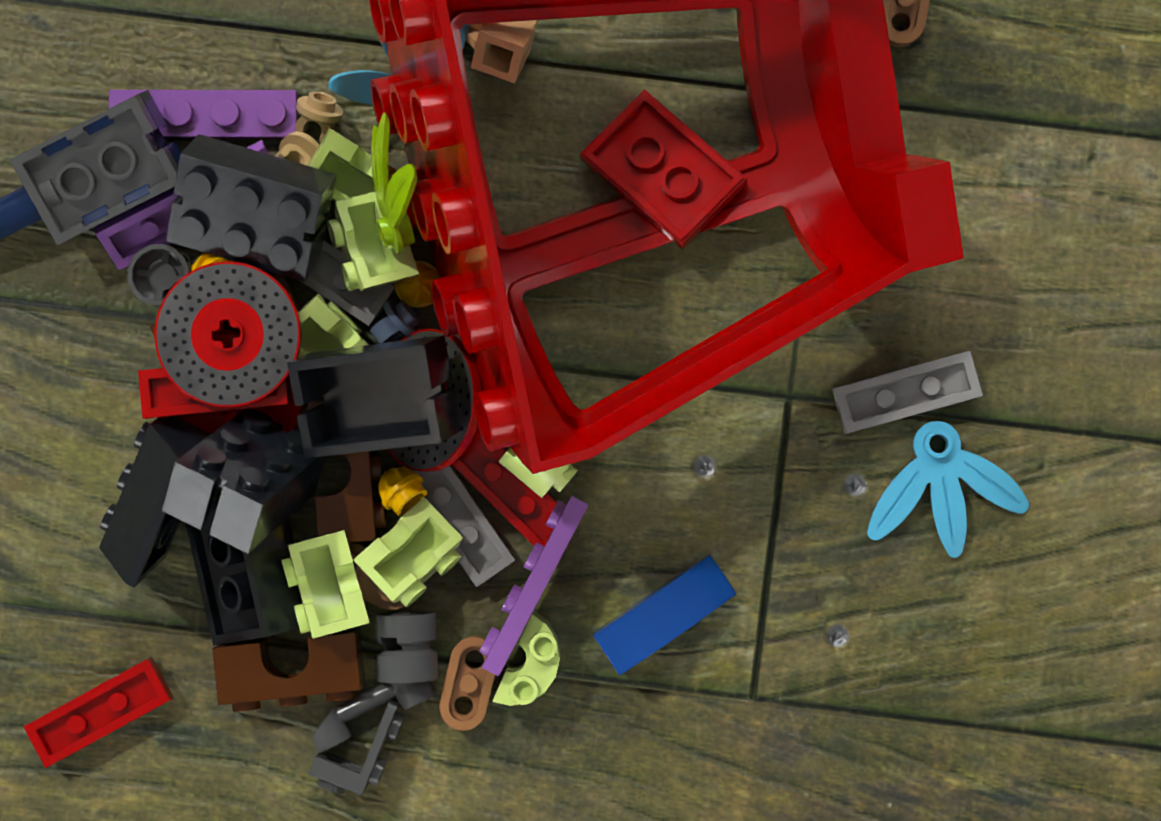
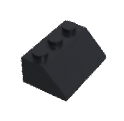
M177 417L157 418L151 423L145 422L134 442V447L139 449L133 464H127L117 483V488L122 490L117 505L111 504L100 525V529L105 531L99 546L100 550L125 584L134 588L166 558L181 520L162 511L175 461L211 435Z
M219 499L212 501L204 528L199 530L186 523L213 646L268 637L299 628L294 606L303 604L298 585L288 587L282 559L291 557L288 545L294 544L289 518L249 554L209 535Z

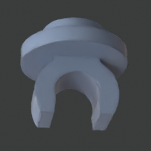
M388 299L383 304L388 316L370 329L379 343L395 342L403 334L409 338L413 332L418 331L417 324L421 322V319L414 308L409 306L405 300L398 303L393 299Z

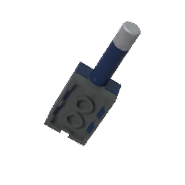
M149 90L141 92L9 160L23 186L0 198V240L43 219L54 241L59 245L175 187L182 151L176 141L167 145L159 127L165 125L166 122Z

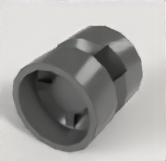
M151 244L140 249L131 259L128 267V283L132 292L141 301L160 308L163 299L173 285L192 271L191 265L195 261L187 254L165 244Z
M401 611L376 614V641L384 646V650L377 655L378 682L417 683L439 679L438 652L431 648V643L438 638L437 612Z

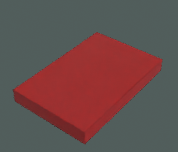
M645 89L580 153L581 160L682 250L747 185V178Z

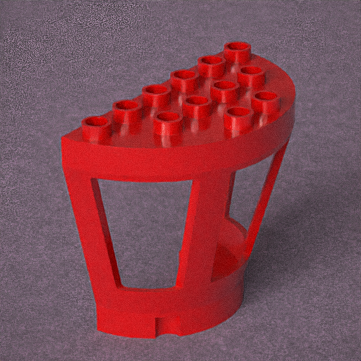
M368 0L377 36L381 43H386L391 72L389 76L372 79L370 82L373 109L378 126L382 114L385 112L388 115L390 121L389 136L399 134L401 141L404 143L408 164H413L416 168L418 180L406 212L412 229L418 227L425 242L428 241L439 278L431 281L432 301L439 326L445 337L458 335L466 351L472 354L480 375L481 391L474 393V408L479 430L487 449L495 451L511 447L532 474L591 459L905 275L964 259L950 161L906 154L883 0ZM733 8L737 11L743 76L759 146L756 151L727 160L747 178V185L699 233L780 206L801 246L820 271V274L592 406L580 410L567 395L547 358L522 298L525 291L673 241L622 196L505 236L502 235L479 145L460 30L467 24Z

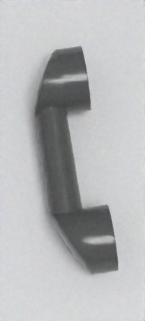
M430 681L382 683L333 708L315 731L312 742L317 752L321 753L352 736L346 725L347 722L394 698L397 699L403 711L430 698L436 692Z

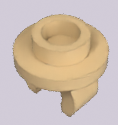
M310 92L309 96H302L297 100L296 109L302 115L297 120L295 129L296 132L304 133L308 128L309 121H314L321 127L322 132L319 142H322L329 129L334 130L335 123L341 121L343 109L336 104V99L333 96L323 92Z
M291 132L283 138L279 146V152L275 156L308 166L319 144L308 134Z

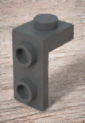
M397 699L389 701L363 766L326 751L316 755L309 775L319 778L317 785L338 794H343L344 790L347 789L359 795L364 793L368 784L378 785L387 759L379 757L386 739L395 742L405 717L397 713L400 706Z

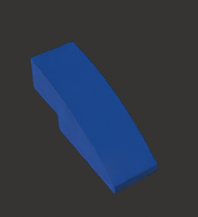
M709 554L594 631L593 636L620 676L702 620L736 593Z

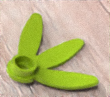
M384 112L379 126H373L371 141L374 190L383 218L376 219V226L383 246L388 247L392 245L394 251L398 254L404 252V246L415 243L413 229L406 210L418 178L415 166L413 164H406L393 174L390 181L388 180L390 121L388 115Z

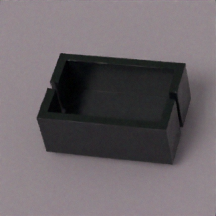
M198 134L180 154L174 194L179 196L172 202L166 241L305 282L320 259L327 221H324L330 211L337 174Z
M444 335L312 352L287 362L295 406L307 404L321 396L324 397L325 404L317 405L297 415L305 458L442 443L461 431L454 388L444 389V382L452 379Z
M250 409L242 410L175 461L162 511L201 530L206 526L215 490L219 486L222 488L209 535L249 554L315 494L326 456L305 458L300 431L290 430L286 433L282 431L283 425L273 421L266 413Z

